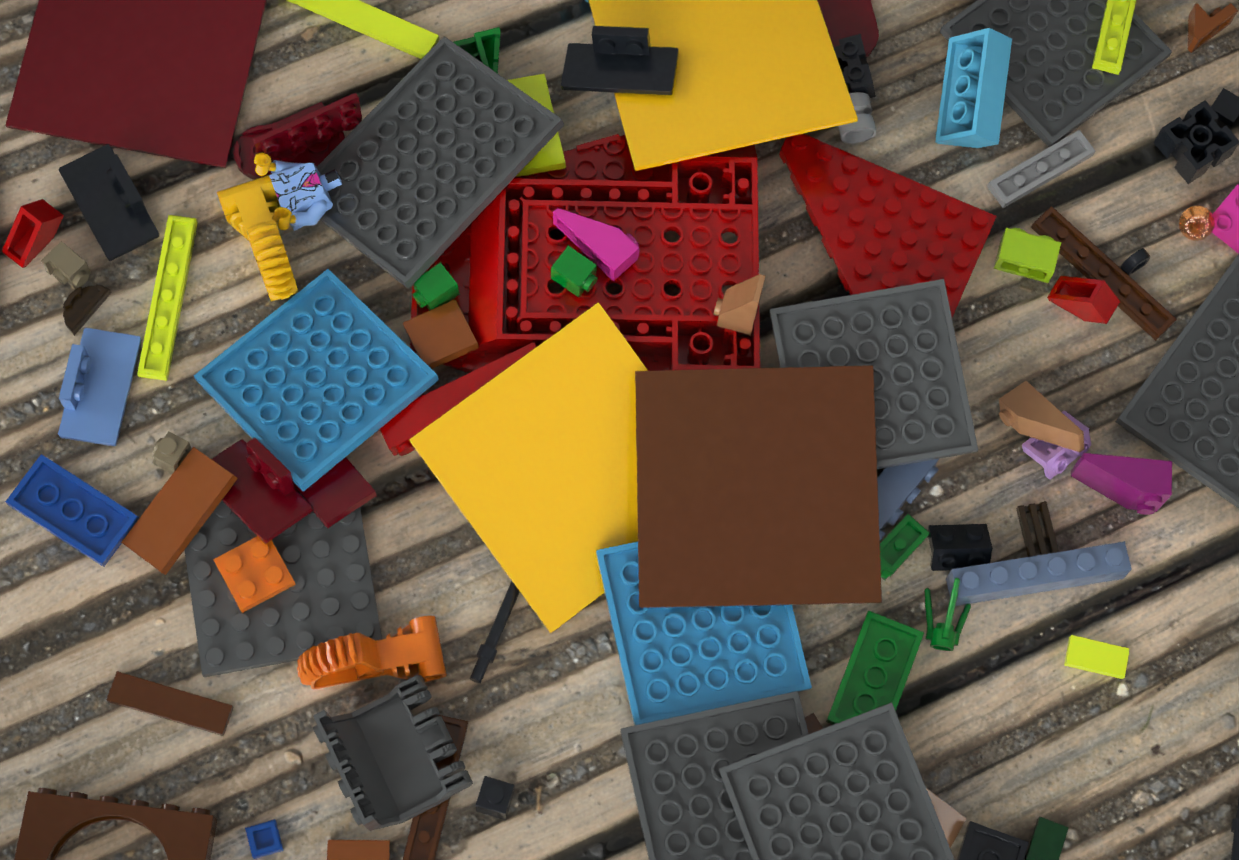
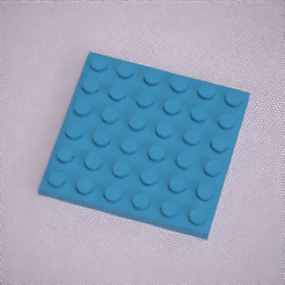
M329 269L325 270L194 375L196 381L252 439L255 437L291 472L293 482L303 492L439 380L438 375Z
M638 542L596 550L634 726L785 693L810 690L812 688L792 605L639 608Z

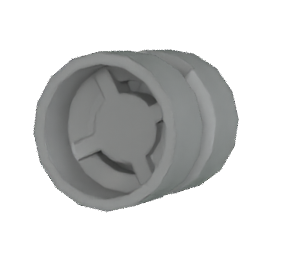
M861 92L849 93L858 121L839 125L840 138L842 142L849 144L868 141L876 135L875 121L871 115L870 97L868 94Z

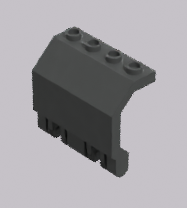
M422 675L414 676L396 685L387 695L352 713L331 717L323 710L313 715L317 723L313 730L319 742H325L329 749V752L325 754L327 761L333 771L338 769L342 778L338 781V785L345 798L350 796L355 806L350 809L352 816L358 826L363 824L369 831L404 823L443 803L451 796L473 784L468 771L464 770L465 765L463 761L454 762L439 770L436 764L452 756L457 751L442 717L439 716L438 708L427 709L416 716L411 711L432 698L429 690H426L428 687Z

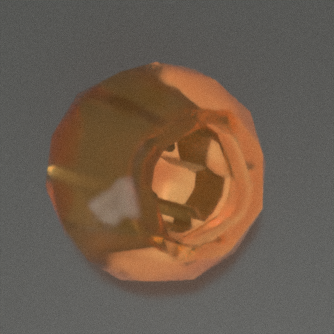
M1199 205L1192 206L1180 215L1179 229L1182 235L1190 240H1204L1213 232L1215 218L1207 208Z

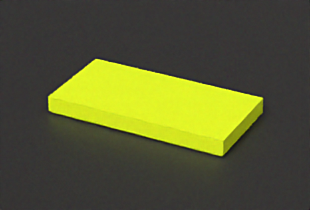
M545 73L507 80L554 113ZM558 132L516 177L566 168Z

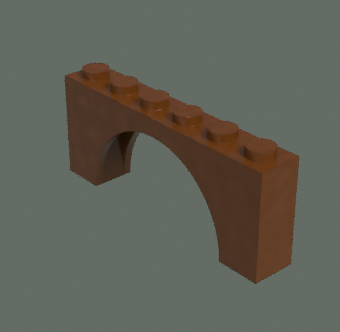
M39 788L38 792L28 791L14 860H55L65 843L82 829L103 821L122 820L141 825L155 834L163 845L168 860H211L218 820L214 815H210V810L202 808H192L191 812L179 811V806L172 804H161V808L149 807V802L141 800H131L130 804L118 803V798L110 796H100L99 800L87 799L88 795L80 792H69V796L57 795V790Z

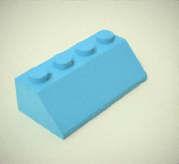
M991 28L949 38L935 143L971 148H982L999 144L1012 38Z

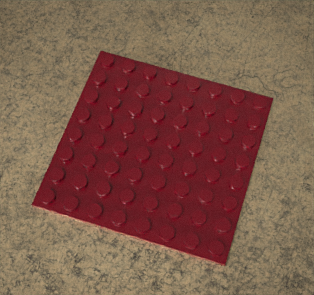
M39 0L5 126L7 128L105 146L109 144L114 148L226 168L267 0Z

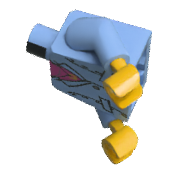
M265 153L256 154L254 163L257 164L255 172L258 175L264 176L268 171L272 173L269 177L281 206L275 210L273 220L278 221L279 229L285 231L291 225L293 230L296 231L303 226L316 225L325 212L332 208L333 203L328 191L342 185V181L335 169L321 175L314 163L310 162L291 163L278 160L271 162L270 156Z

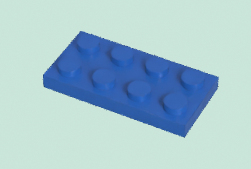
M42 454L5 501L8 506L103 567H105L122 544V540L139 519L137 515Z

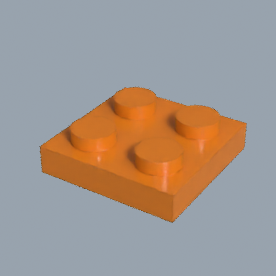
M256 536L213 559L242 613L296 585L272 540L264 543Z

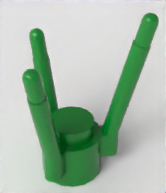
M959 578L954 580L945 623H937L936 628L933 626L930 589L926 588L924 590L927 623L925 639L931 640V648L953 651L954 646H958L959 636L971 608L970 604L965 605L954 631L955 626L951 624L959 591Z

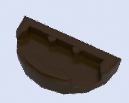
M96 284V286L79 287L68 295L63 304V317L65 325L74 336L111 294L109 288Z

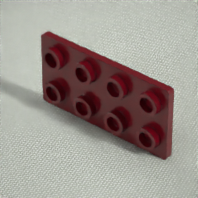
M353 93L327 106L319 102L271 124L272 131L253 139L256 154H268L271 162L274 160L281 161L289 155L304 152L313 144L327 142L337 133L353 130L362 121L360 101L357 93Z
M255 437L247 443L241 439L212 458L213 461L238 478L222 501L264 543H268L312 512V506L294 489L291 472Z

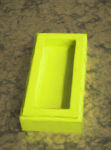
M1071 635L1068 640L1064 666L1123 679L1126 674L1130 648Z

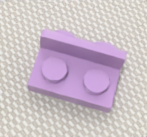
M1062 411V413L1083 431L1085 448L1083 451L1077 452L1032 437L1022 444L1023 452L1043 466L1045 476L1048 479H1052L1057 474L1062 473L1077 457L1082 456L1083 453H1086L1091 446L1089 428L1066 411Z

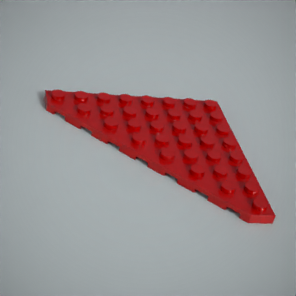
M804 133L787 137L781 147L780 158L783 164L786 163L791 173L790 178L798 194L802 195L807 205L806 210L814 227L817 226L822 236L821 241L830 259L833 258L838 268L837 273L846 292L849 291L851 295L944 279L951 316L953 317L997 216Z

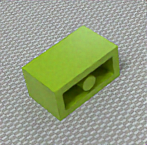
M1006 228L1000 241L994 269L1049 283L1055 271L1061 242L1054 241L1053 238L1046 235L1036 236L1028 234L1020 228Z

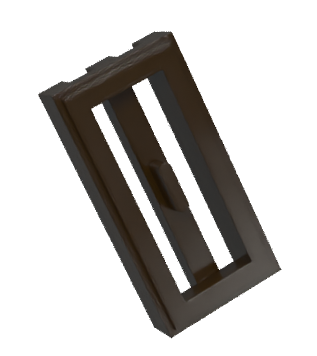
M1047 502L1018 506L1016 511L1028 557L1036 556L1026 513L1031 515L1040 555L1048 554L1037 511H1040L1050 553L1059 552Z

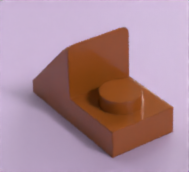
M1195 3L1188 18V50L1192 53L1230 25L1238 10L1230 3L1223 9L1220 7L1216 8L1208 15L1199 4Z

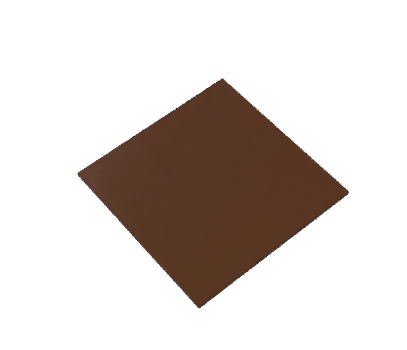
M873 365L635 371L639 608L882 603Z

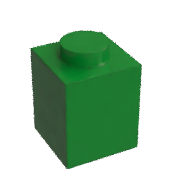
M567 246L551 267V279L577 297H580L585 290L589 292L597 282V265L570 246Z
M441 262L421 275L413 284L415 292L412 295L421 308L426 306L429 311L450 302L460 295L458 284Z

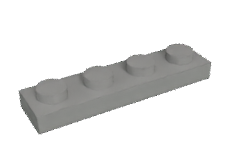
M1078 130L988 183L987 187L1001 207L1005 208L1094 155L1095 150L1082 132Z

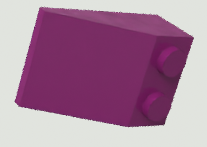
M1083 453L1071 470V477L1126 509L1137 510V513L1143 515L1157 512L1172 495V461Z

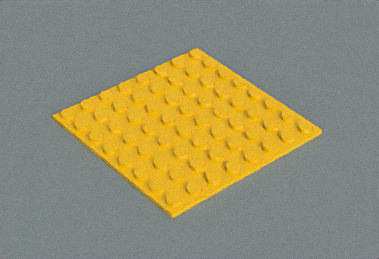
M589 0L595 26L649 28L651 47L678 48L679 54L672 95L614 93L635 171L858 121L817 0Z
M599 302L409 439L550 633L554 632L605 593L596 550L638 542L635 371L648 370Z

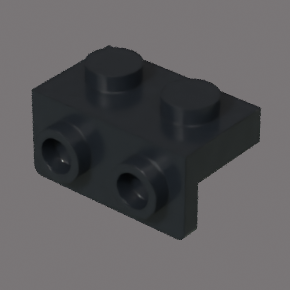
M987 524L928 525V531L930 532L928 539L932 553L930 563L932 571H947L991 562L993 547Z

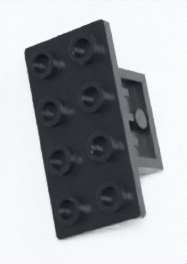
M593 26L591 34L593 44H568L561 80L562 90L672 95L679 54L678 48L651 47L649 28Z
M109 144L59 168L64 182L108 261H112L160 236L139 192L118 155L114 154Z

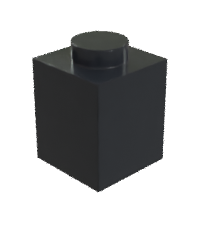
M484 776L475 805L476 812L506 820L515 791L514 784Z

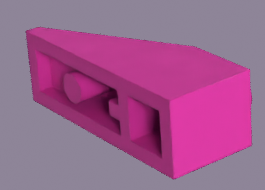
M559 208L553 211V224L612 281L616 280L638 260L639 244L632 235L628 233L625 235L619 228Z

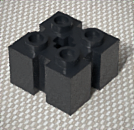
M861 34L839 39L840 46L834 47V51L849 93L861 92L868 94L870 98L876 97Z
M1206 100L1190 109L1183 120L1178 117L1162 127L1154 141L1155 145L1167 159L1173 156L1178 161L1174 168L1187 184L1205 174L1210 165L1216 167L1231 157L1239 145V140L1227 125L1223 128L1217 125L1216 121L1219 116Z

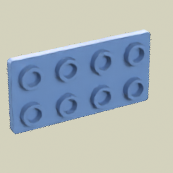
M85 328L80 345L72 344L59 395V400L64 407L58 431L60 438L108 446L117 445L142 341L140 336Z

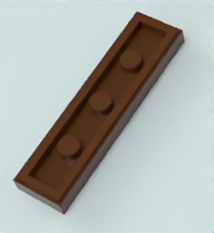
M118 671L106 699L109 703L221 736L225 734L234 708L232 705Z

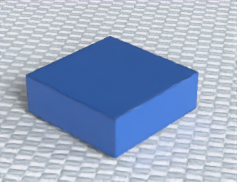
M275 819L245 828L253 859L284 851Z

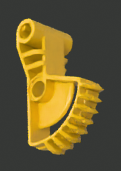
M269 175L218 191L217 195L227 222L250 242L270 301L283 300L298 293L291 265L277 228L278 221L273 220L274 212L280 207V203Z

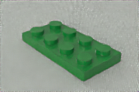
M868 610L826 722L834 725L889 703L893 704L896 711L924 632Z

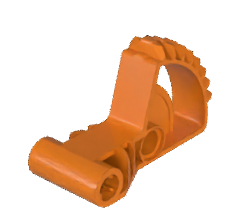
M422 616L412 619L405 628L399 627L397 629L398 633L393 637L389 633L386 639L374 640L361 633H350L346 636H339L336 639H329L327 642L319 643L317 646H312L301 654L297 660L298 677H300L302 684L311 685V689H320L385 675L404 680L422 675L425 682L444 678L447 673L436 617Z

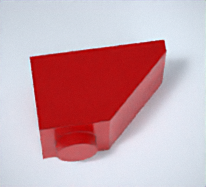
M44 199L21 206L2 252L22 268L26 267L55 237L64 215Z
M1060 276L1047 297L1050 302L1083 321L1103 324L1108 323L1120 303L1105 280Z

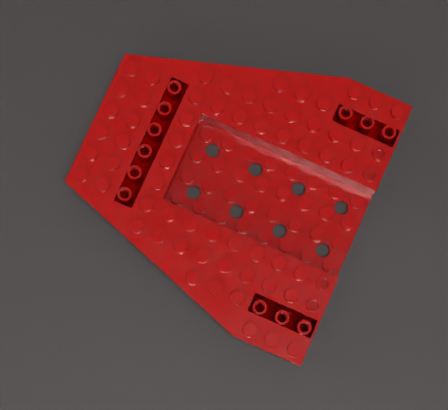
M616 134L577 145L574 149L563 151L566 168L515 177L424 272L426 273L441 262L458 284L460 295L453 300H456L479 348L443 365L467 373L477 370L533 342L536 347L598 302L648 371L760 368L759 306L751 335L718 327L719 316L713 315L717 299H724L723 287L728 285L734 286L759 275L758 163L755 144L639 171L634 169L625 134L621 136ZM559 208L619 228L625 235L627 233L632 235L639 244L638 260L614 281L597 266V282L589 292L585 290L580 297H577L565 288L561 293H551L548 290V286L555 282L551 279V267L567 246L588 258L566 235L560 240H554L549 236L551 230L558 229L553 224V211ZM669 231H674L678 233L680 239L676 242H669L664 238V235ZM730 232L735 234L737 241L726 243L722 240L721 236L724 233ZM611 283H616L621 286L622 291L617 295H612L607 292L606 287ZM673 284L680 289V293L670 296L665 293L664 288L667 285ZM412 285V294H413V293L415 292V290H414V286ZM413 295L411 319L429 311L426 306L421 308ZM410 341V348L416 353V351H415V349H414V347H413V345H412V343H411V341Z

